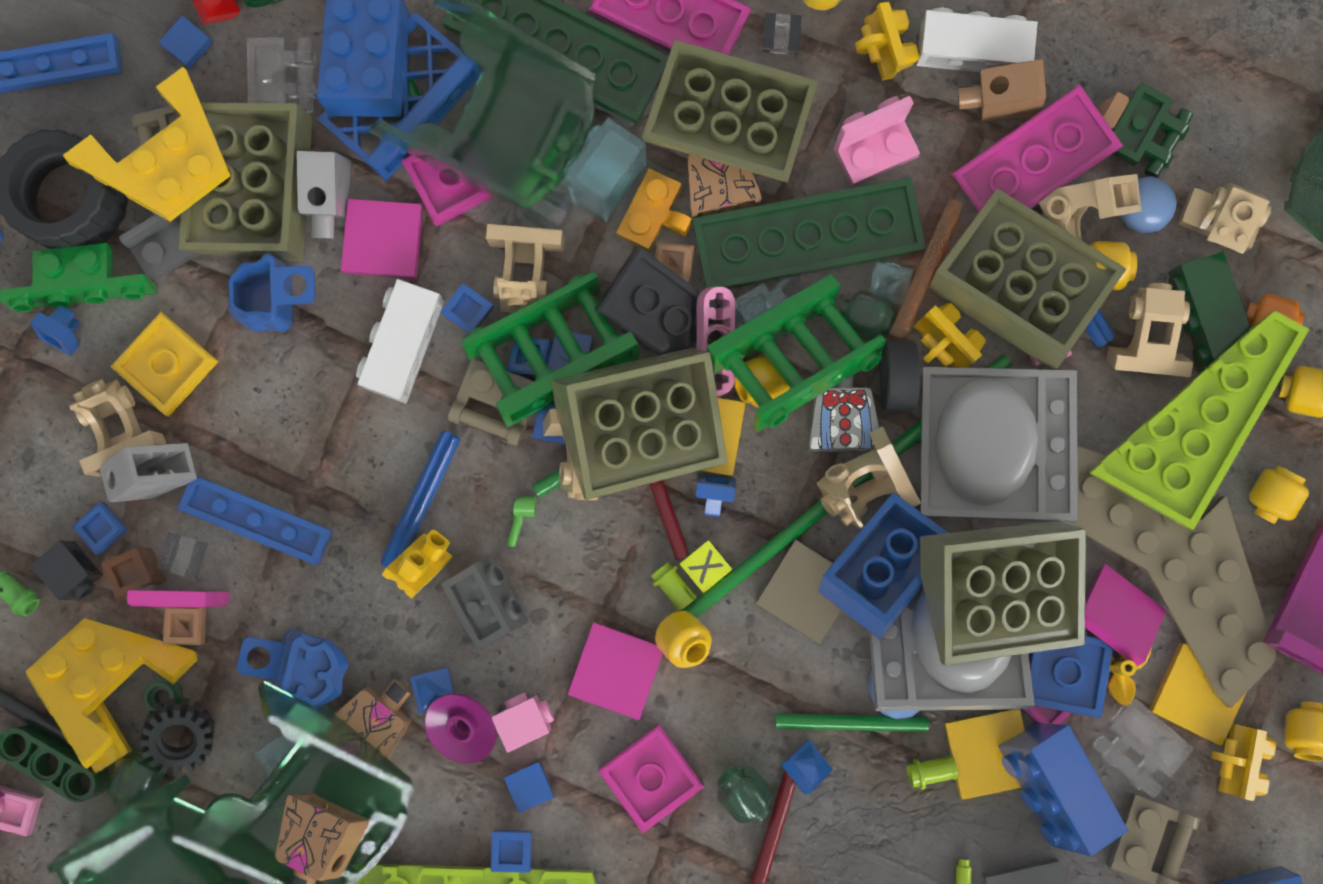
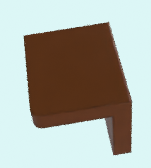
M135 547L101 564L116 599L126 597L128 590H141L149 585H160L166 582V578L152 548Z

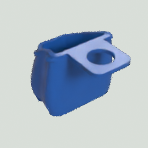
M269 253L264 254L261 260L257 262L241 263L227 284L229 290V314L241 325L255 332L288 331L293 325V305L310 304L315 300V272L313 268L307 265L287 266L281 259ZM295 274L303 276L306 280V289L299 296H292V275Z
M290 629L284 634L282 642L246 637L241 644L236 669L242 675L272 679V692L280 705L284 707L299 706L315 709L333 701L342 694V679L349 667V662L343 652L331 640L314 637L296 629ZM254 647H264L270 654L268 664L260 669L252 668L247 662L249 651Z

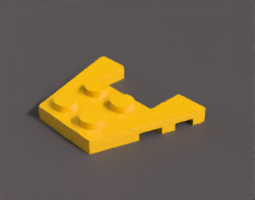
M184 67L156 86L159 94L180 117L120 162L116 163L92 135H89L63 155L71 166L85 171L97 181L106 186L113 187L125 194L127 198L169 222L231 176L190 77Z
M84 618L26 670V674L45 707L57 722L67 742L77 754L82 766L88 769L114 741L112 735L89 720L87 716L142 664H145L174 684L198 659L196 652L191 649L174 644H163L161 640Z

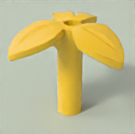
M1151 649L1146 661L1138 667L1133 661L1127 660L1120 653L1119 660H1115L1112 655L1109 672L1112 671L1113 675L1107 683V688L1111 696L1120 704L1128 706L1134 699L1136 685L1130 676L1134 675L1137 669H1141L1147 663Z

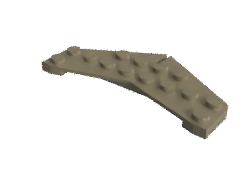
M1077 446L1078 521L1067 524L1086 529V536L1134 563L1150 578L1202 669L1212 692L1226 707L1232 708L1271 668L1275 662L1276 652L1274 648L1263 643L1269 629L1227 496L1220 497L1202 515L1195 529L1189 530L1089 474L1088 472L1107 455Z

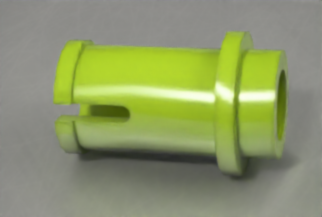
M666 562L651 575L655 581L652 585L654 587L658 585L676 607V610L681 611L697 596L676 572L678 567L676 565L672 567L669 562Z
M948 755L947 757L924 762L914 759L913 764L907 765V775L912 788L919 787L920 790H923L928 784L958 779V769L953 755Z

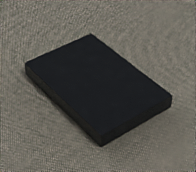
M635 246L594 309L625 332L631 331L635 339L658 355L688 348L696 349L697 299L701 292L644 249ZM709 301V306L715 308V310L720 307L714 301ZM708 320V325L718 324L720 320Z

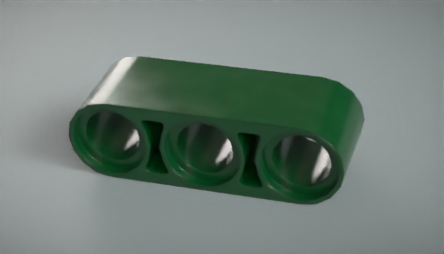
M30 724L8 728L0 734V758L70 801L83 802L103 794L109 786L110 774L107 768L98 773H94L91 766L86 769L82 766L72 748ZM19 734L24 738L26 742V747L23 752L19 750L17 746V738ZM51 754L58 760L57 771H53L49 766ZM83 773L89 776L91 780L89 791L85 790L81 785Z

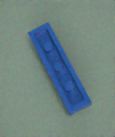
M113 33L0 52V94L123 73L119 42Z
M197 475L196 480L187 484L178 505V510L313 565H320L334 532L333 530Z

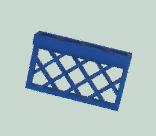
M416 12L408 19L409 35L419 26L427 33V46L407 47L403 97L404 117L399 123L385 124V117H379V125L360 126V116H353V127L337 128L330 122L335 116H329L326 110L317 118L321 125L367 163L385 181L403 164L401 160L410 156L483 76V72L476 59L467 52L461 51ZM433 39L437 41L439 45H433ZM450 52L457 58L448 69L434 70V53ZM428 54V70L409 72L408 55ZM429 78V90L423 96L410 97L409 80ZM379 132L380 144L369 155L361 148L360 134ZM354 134V142L347 135Z

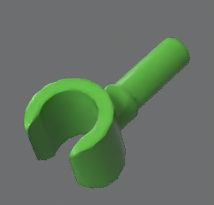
M521 496L514 502L513 524L506 545L515 547L523 524V517H535L536 497Z

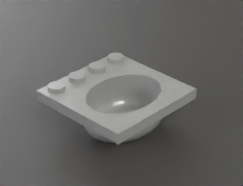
M923 367L920 512L928 518L1027 522L1061 521L1064 523H1076L1078 521L1077 370Z
M923 587L881 639L869 631L875 711L1031 709L1035 705L1028 653L951 665H943L941 663Z

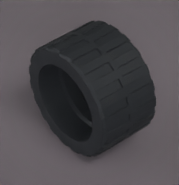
M45 129L39 130L37 133H29L18 142H14L8 148L9 150L1 157L0 214L3 215L5 222L11 228L48 249L105 243L112 234L116 233L119 229V224L124 220L128 198L113 187L106 186L97 181L88 173L87 194L76 212L68 218L54 223H43L39 217L36 198L42 181L54 169L69 164L63 155L84 140L74 133L69 134L65 130L58 129L55 131Z

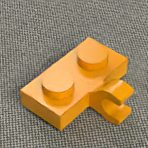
M649 168L616 232L617 237L648 252L651 251L662 227L686 237L692 226V223H690L692 218L680 212L671 211L682 190V183Z

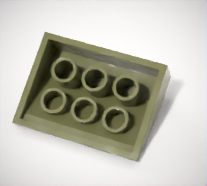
M674 39L642 135V140L788 183L818 81Z
M200 103L231 176L181 213L178 249L186 252L261 260L264 254L269 253L282 261H303L306 215L299 214L297 151H311L313 117L298 103Z
M997 188L937 269L928 290L946 302L952 303L957 309L1052 370H1057L1122 277L1126 268ZM1096 262L1104 266L1106 269L1098 268Z
M688 348L551 380L557 417L585 500L727 463L711 354L708 351Z
M1061 521L920 536L921 579L941 663L943 665H951L1085 645L1086 529Z

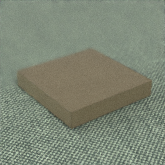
M794 540L755 604L813 641L821 644L841 612L839 607L818 592L823 575L833 563L799 541Z

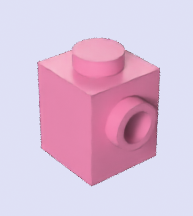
M525 692L505 701L507 709L492 716L493 723L507 753L550 733L552 730L550 723L555 721L552 710L546 700L540 702L537 694L527 698Z

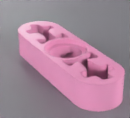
M708 287L701 291L698 296L696 349L707 351L708 336L715 330L719 331L723 336L735 330V299L731 291L725 287ZM715 298L723 302L722 307L716 310L709 306V301ZM708 320H723V325H708ZM724 369L717 373L722 375V381L715 384L717 396L725 395L732 389L734 374L731 370L727 371Z

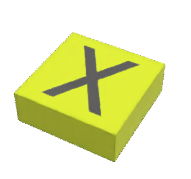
M709 540L680 563V566L702 593L706 592L732 570Z

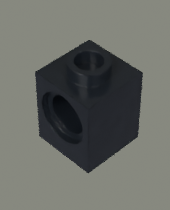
M58 541L30 565L58 600L79 601L85 598L96 588L94 583L103 576L75 541Z

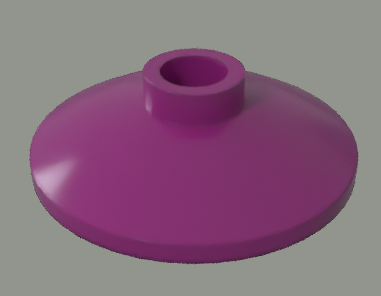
M448 693L434 700L427 709L425 715L427 736L436 750L446 758L457 763L473 764L485 759L493 750L497 737L496 727L488 710L476 699L460 693Z

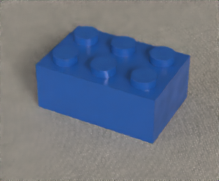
M326 0L317 98L329 116L402 117L407 59L406 50L409 39L408 19L410 17L404 0Z
M893 492L823 575L818 592L881 639L923 587L921 579L920 536L945 534L948 532Z
M1033 723L1026 727L1023 732L998 745L1004 756L1002 758L1004 768L1013 778L1018 780L1023 790L1021 792L1022 800L1032 812L1036 813L1042 824L1040 831L1051 846L1093 856L1129 831L1069 725Z

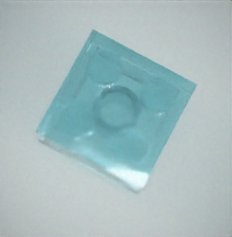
M609 118L606 119L602 127L596 125L591 130L585 141V144L588 145L580 157L575 155L569 161L563 173L566 176L564 181L569 199L604 223L609 219L647 165L646 143Z

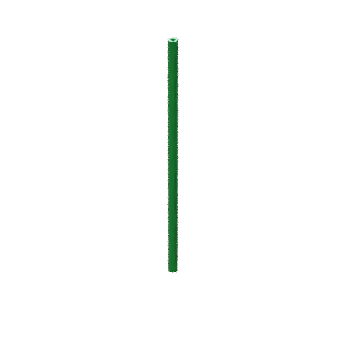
M1001 355L986 368L1009 369L1012 367V363L1005 355ZM921 420L892 442L898 457L921 439ZM868 472L852 482L854 488L873 478L872 472ZM821 500L685 607L683 611L690 612L697 618L824 517L828 512L822 505Z

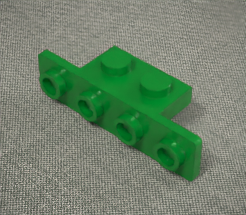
M107 243L32 251V286L0 289V301L12 311L30 312L34 310V307L42 306L58 308L62 305L67 308L71 306V303L79 302L104 304L108 299L116 298L141 300L145 295L157 294V286L145 274L113 277V250Z

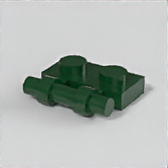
M1141 82L1135 89L1112 130L1123 145L1122 148L1112 155L1132 166L1138 164L1141 157L1145 156L1150 161L1145 174L1158 178L1163 168H1168L1174 158L1172 153L1178 142L1184 140L1190 130L1188 124L1193 117V113L1181 108L1176 117L1172 116L1167 112L1174 100ZM1158 128L1164 130L1166 134L1160 145L1151 141Z

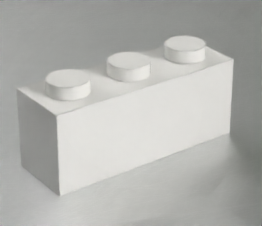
M943 7L926 10L920 23L918 43L920 57L916 66L980 72L986 68L1033 61L1038 22L1027 21L1025 17L1019 15H1011L1005 18L990 17L988 13L982 11L960 14L953 13V10Z
M399 279L396 280L394 288H388L382 307L385 308L382 320L374 324L370 334L369 342L373 343L368 357L364 356L361 359L357 368L356 377L359 378L357 385L368 391L407 404L445 302L439 293Z

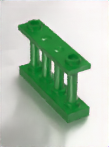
M595 271L586 276L578 275L567 282L566 286L487 327L480 326L473 329L466 338L460 340L469 361L481 355L503 394L501 400L495 402L507 428L555 403L551 380L628 363L640 358L638 343L631 331L622 336L620 334L616 335L607 318L594 309L598 303L593 296L600 293L598 276ZM579 303L603 341L600 348L590 353L582 351L560 314ZM545 321H548L570 359L566 366L556 371L548 368L528 333L529 329ZM512 338L517 342L536 376L535 382L522 389L516 388L494 349Z
M831 274L707 346V351L711 354L713 374L715 375L724 369L727 371L731 370L759 406L756 409L753 424L757 433L768 426L770 428L777 427L787 419L792 411L860 370H863V372L871 370L882 359L881 354L886 341L885 338L879 335L865 344L836 309L835 305L840 284ZM816 315L819 317L823 316L852 352L835 362L806 327L805 322ZM785 333L793 334L821 368V371L803 380L774 343L775 339ZM755 351L762 352L791 389L772 399L743 362L744 357Z

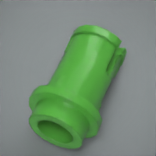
M8 571L0 572V598L11 606V612L14 615L21 614L23 617L33 613L40 604L37 591L34 589L28 590L11 576Z

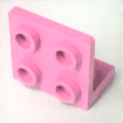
M898 96L889 98L877 106V111L865 115L864 112H859L843 121L844 125L840 129L833 149L851 187L919 157L920 151L905 123V119L913 105L911 96L899 100Z

